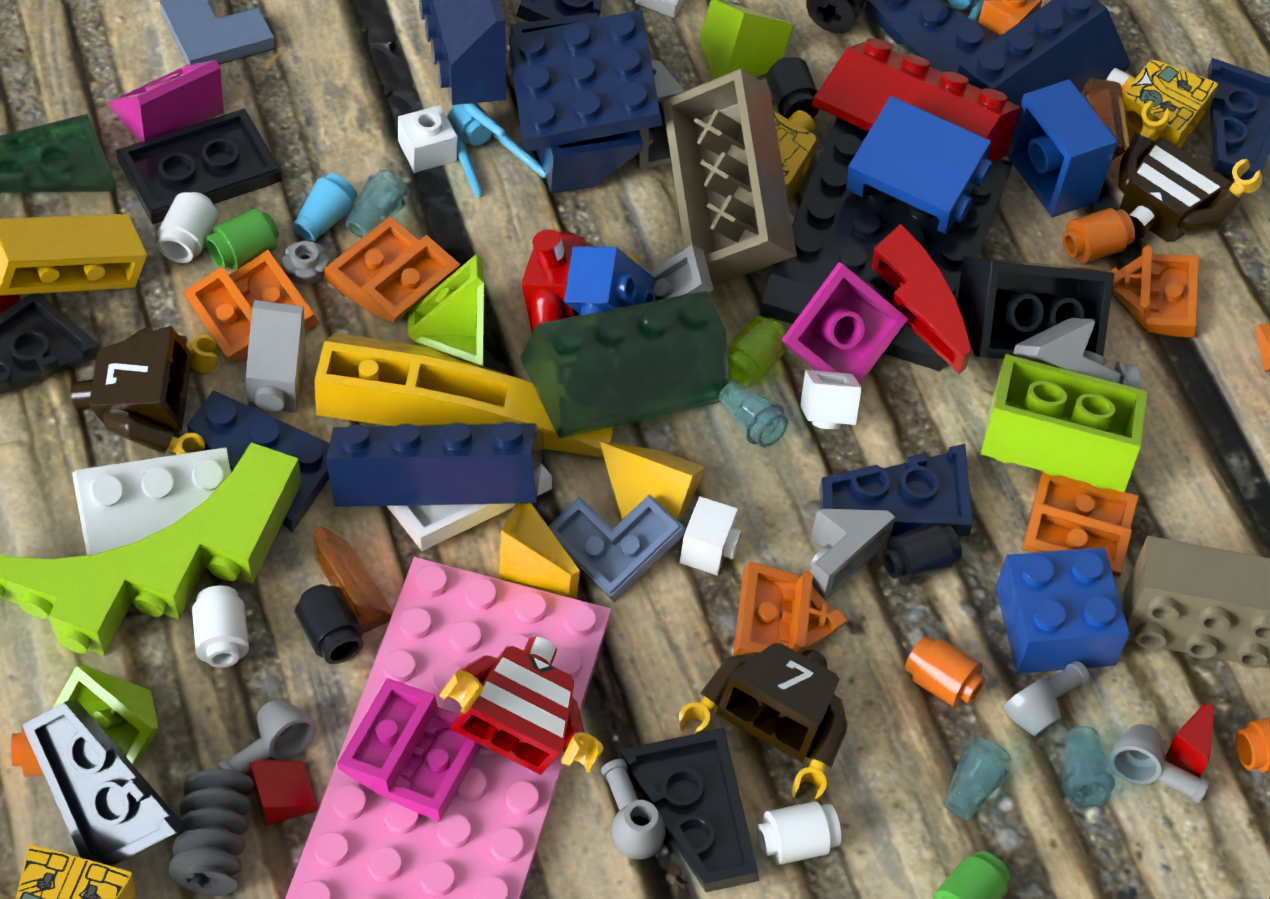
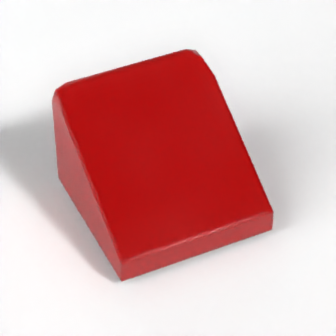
M1210 703L1203 704L1177 732L1165 755L1167 757L1165 761L1198 778L1201 777L1211 755L1214 706Z
M258 760L249 763L250 776L254 780V791L265 826L318 811L317 802L303 761Z

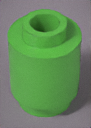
M252 208L215 226L212 229V234L205 237V246L209 256L218 268L223 266L225 270L228 268L236 270L266 250L274 251L276 249L275 239L279 237V231L273 218L268 213L262 214L258 209Z
M978 851L974 856H967L959 863L935 891L932 899H1003L1008 892L1007 884L1011 880V875L1005 864L996 856L985 851Z

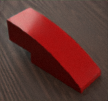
M900 224L874 247L871 268L895 290L892 305L908 318L905 324L960 375L967 367L971 348L965 323L955 297L941 271L922 245Z

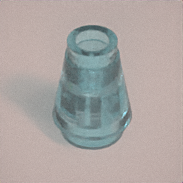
M380 170L376 175H370L350 216L345 221L347 228L357 237L363 238L389 216L393 217L406 205L405 198L409 194V189L404 181L387 170Z
M739 381L730 382L721 391L719 396L720 404L724 406L749 443L759 444L761 447H769L784 435L788 427V418L784 415V409L781 405Z
M1088 726L1076 727L1067 734L1061 787L1063 792L1068 795L1069 801L1076 806L1084 808L1100 806L1109 800L1111 791L1115 786V779L1104 753L1098 732Z
M982 737L975 738L971 745H965L947 791V796L943 801L945 808L962 819L970 820L973 814L1010 775L1008 768L1012 761L1010 754L997 743Z

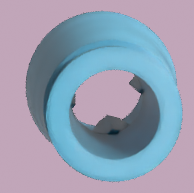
M328 173L325 178H318L297 219L292 224L294 231L304 240L315 242L318 237L354 209L353 202L357 198L355 189L347 180L334 173Z

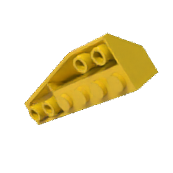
M334 333L324 341L315 376L317 416L385 426H398L402 424L429 426L463 423L466 425L500 424L503 422H514L517 424L535 423L543 432V449L603 458L599 441L611 443L615 413L568 394L474 364L427 346Z

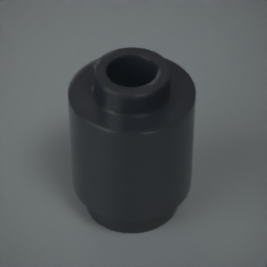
M786 57L778 60L768 70L766 81L779 114L788 119L795 111L801 110L814 118L819 109L812 106V102L818 89L807 62L797 57Z
M935 522L890 537L887 541V550L883 552V562L888 574L893 579L897 578L904 585H909L948 571L953 567V563L960 561L962 557L961 544L952 526L947 523L938 525Z
M320 584L307 589L301 595L294 612L316 655L324 657L325 661L329 664L343 663L356 656L364 645L361 638L363 629L341 588Z

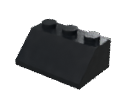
M963 256L957 304L965 323L974 355L1004 359L1005 354L1019 357L1013 354L1017 344L1067 319L1081 318L1093 319L1095 321L1085 350L1103 357L1114 273L1081 267Z

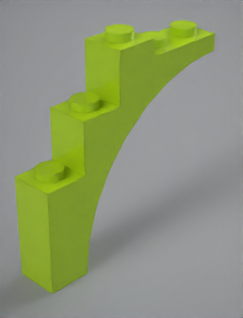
M250 443L232 473L203 503L174 524L132 544L93 555L57 559L11 557L0 554V599L19 605L23 611L36 618L46 619L49 616L56 639L65 648L76 653H86L89 650L105 656L131 603L147 615L161 617L164 614L179 620L205 568L209 569L216 577L225 581H236V579L250 584L254 583L302 484L299 459Z

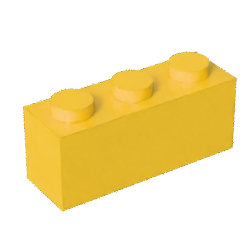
M129 214L0 219V296L135 288L147 253Z

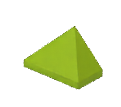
M77 665L54 707L65 701L77 699L136 768L159 728L151 690L88 666Z

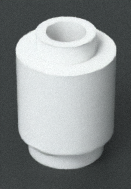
M197 192L180 193L175 197L157 231L159 239L157 247L166 258L178 263H188L193 257L201 253L205 245V237L211 234L219 217L217 209L207 196Z
M228 586L208 587L198 593L196 597L197 602L192 607L196 655L200 660L211 666L219 668L229 667L237 663L249 651L245 604L239 598L238 592L234 588Z
M817 801L766 811L763 823L757 825V839L762 854L765 857L771 856L776 865H782L827 855L830 852V848L840 846L841 827L837 813L831 804L820 805Z

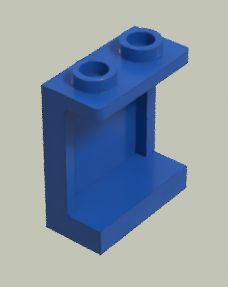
M890 96L848 166L846 190L863 197L868 187L871 186L936 216L939 219L937 230L947 234L954 221L961 223L964 220L973 198L969 194L974 185L982 187L993 166V162L988 160L991 141Z

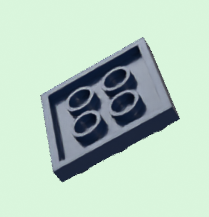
M642 10L508 36L525 152L662 126Z

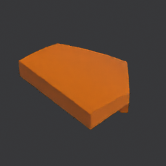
M1147 245L1142 249L1140 257L1120 270L1114 267L1109 271L1114 273L1112 292L1147 332L1195 338L1199 256L1152 254L1153 249Z
M749 561L742 573L733 656L753 652L760 653L773 643H782L801 654L839 630L848 620L838 608L832 611L812 585L814 576L809 570L804 572L799 578L797 574Z

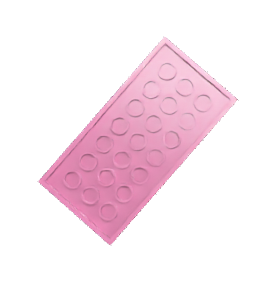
M414 557L285 899H522L564 766L561 762L564 755L563 750L543 774L539 775L482 746L440 822L403 807L367 788L339 770L337 763L387 678L435 694L438 707L459 714L462 709L459 702L449 696L445 699L439 696L454 673L484 655L497 658L506 646H515L524 651L528 639L532 637L547 639L556 646L557 653L552 666L566 672L573 678L575 683L572 697L577 701L579 711L581 712L610 621L611 608Z

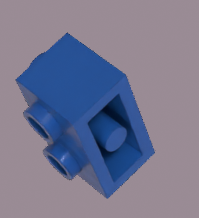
M573 246L564 303L577 311L582 320L597 326L600 329V333L604 336L627 338L629 332L647 333L649 317L653 315L655 310V295L653 292L655 278L618 247Z

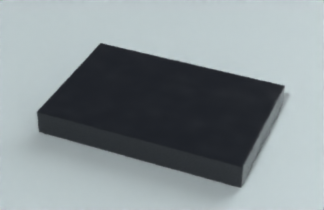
M245 108L116 150L117 160L152 225L164 220L175 197L180 193H201L207 196L213 204L282 181L281 169Z

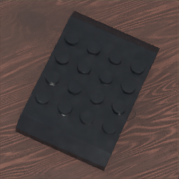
M837 117L792 223L797 256L775 264L764 294L760 314L793 324L838 263L844 264L892 305L895 290L871 268L874 247L900 224L922 245L939 268L957 303L963 256L979 258L1009 178L1013 162L1004 159L993 162L992 169L982 187L974 185L969 196L973 199L964 220L961 223L954 221L947 234H944L937 230L939 219L936 216L871 186L868 187L863 197L846 190L848 166L869 131ZM906 324L903 325L883 352V354L936 371L940 370L943 359Z

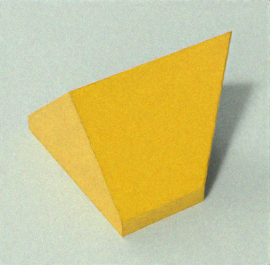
M599 441L622 520L650 494L681 523L705 473V467L661 450Z
M515 503L501 530L499 579L576 599L580 570L531 503Z

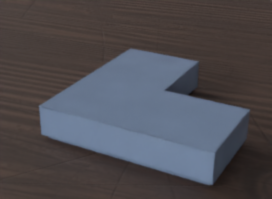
M160 0L161 13L187 65L217 60L218 64L275 48L274 36L259 8L217 19L207 0Z
M650 494L614 529L580 497L548 526L575 565L613 602L624 594L676 544L686 531L684 526Z

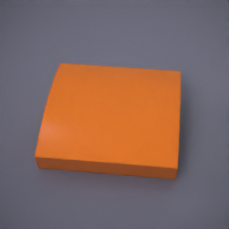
M389 216L326 266L323 278L362 308L380 318L395 323L460 268V263L428 235L418 240L392 216Z
M266 250L229 275L224 267L221 266L182 292L230 363L244 360L248 357L254 300L304 306L305 332L319 324L315 314L269 250Z
M1042 471L1022 549L1036 553L1105 547L1112 574L1120 577L1132 532L1130 528L1138 495L1112 489H1100L1086 482L1064 476H1051Z

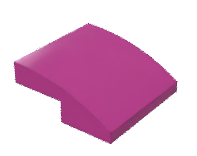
M387 678L337 764L339 770L374 792L403 807L440 822L482 745L450 729L458 714L438 707L435 694Z

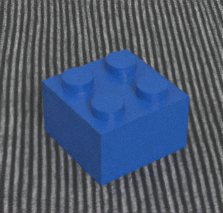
M1070 79L1023 94L1020 104L1021 110L1006 155L1008 159L1013 162L1016 170L1052 218L1098 202L1118 142L1112 130L1104 125L1091 108L1089 100L1077 90Z
M1105 547L1006 555L995 589L1017 674L1065 670L1066 666L1074 661L1081 662L1086 668L1116 666L1130 633Z

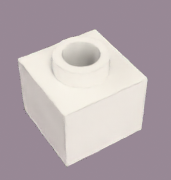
M441 105L398 116V142L414 173L457 161V135Z
M805 370L800 407L807 420L812 421V424L819 428L839 429L841 424L856 425L861 386L853 374Z
M699 496L684 534L679 563L718 576L724 557L734 559L741 539L742 531L734 528L738 508Z

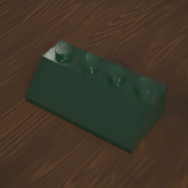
M706 291L537 324L520 357L558 438L725 402L730 396L726 329Z

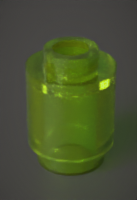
M752 318L723 351L724 357L720 360V366L725 375L734 383L744 387L749 386L752 382H759L788 350L781 341L786 334L784 327L772 318Z

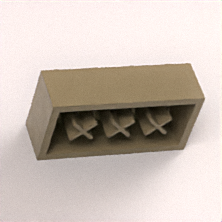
M739 69L663 100L684 249L694 245L704 250L712 283L719 285L797 256L769 86L746 71Z
M1147 536L1124 589L1123 612L1130 633L1126 642L1136 643L1147 649L1162 648L1184 652L1195 658H1215L1237 662L1247 668L1263 667L1270 669V558Z

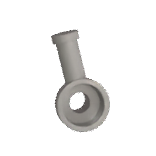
M1074 661L1068 664L1065 670L1047 680L1042 678L1032 683L1008 700L1002 708L1016 724L1036 737L1062 719L1056 698L1075 687L1081 688L1088 684L1090 679L1088 670L1081 662Z
M282 699L272 700L266 703L257 714L261 738L229 760H222L218 763L220 769L247 774L250 772V762L267 760L270 757L276 760L294 758L312 743L316 735V724L302 709Z
M1137 724L1132 726L1118 739L1109 758L1111 769L1121 779L1141 785L1150 784L1158 780L1189 796V799L1197 804L1203 798L1209 785L1208 779L1202 776L1198 778L1165 761L1161 736L1155 728L1149 725Z
M615 759L606 763L601 768L603 778L608 781L619 808V812L612 823V842L615 848L626 857L632 859L649 858L656 854L664 843L666 833L664 819L652 803L638 800L627 773L628 766L624 759ZM641 816L646 818L649 823L640 826L631 819Z

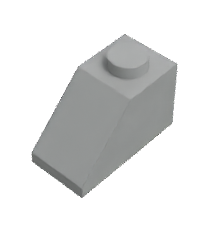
M254 300L245 377L248 406L269 412L287 411L296 413L307 367L304 306Z

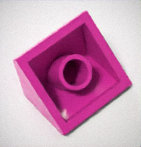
M217 60L185 65L108 102L113 112L139 142L207 121L224 113L220 66Z
M838 263L781 341L796 358L813 370L853 374L860 384L908 318L844 264Z

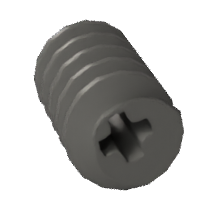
M208 769L190 775L183 786L185 797L180 803V820L188 829L177 834V838L172 846L174 857L170 861L168 868L169 876L184 889L206 896H223L237 889L238 881L230 876L241 871L242 866L241 860L235 855L244 851L245 842L238 835H242L248 830V820L243 815L251 811L252 805L251 800L246 796L250 795L255 788L254 780L248 775L228 769Z

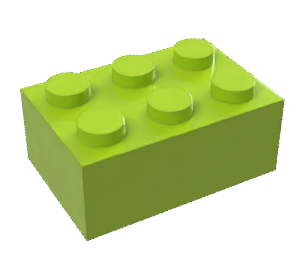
M1005 354L992 397L980 454L992 457L1002 463H1015L1041 470L1051 476H1064L1089 483L1100 489H1112L1125 493L1141 447L1148 391Z

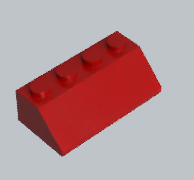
M875 38L867 39L865 42L846 49L814 96L812 106L870 131L890 96H893L990 140L988 160L992 162L1007 155L1021 110V106L1007 101V96L998 90L975 87L968 84V78L959 73L941 72L930 67V62L927 59L916 55H902L893 51L890 43Z

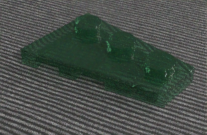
M88 114L0 135V193L116 191L113 174Z

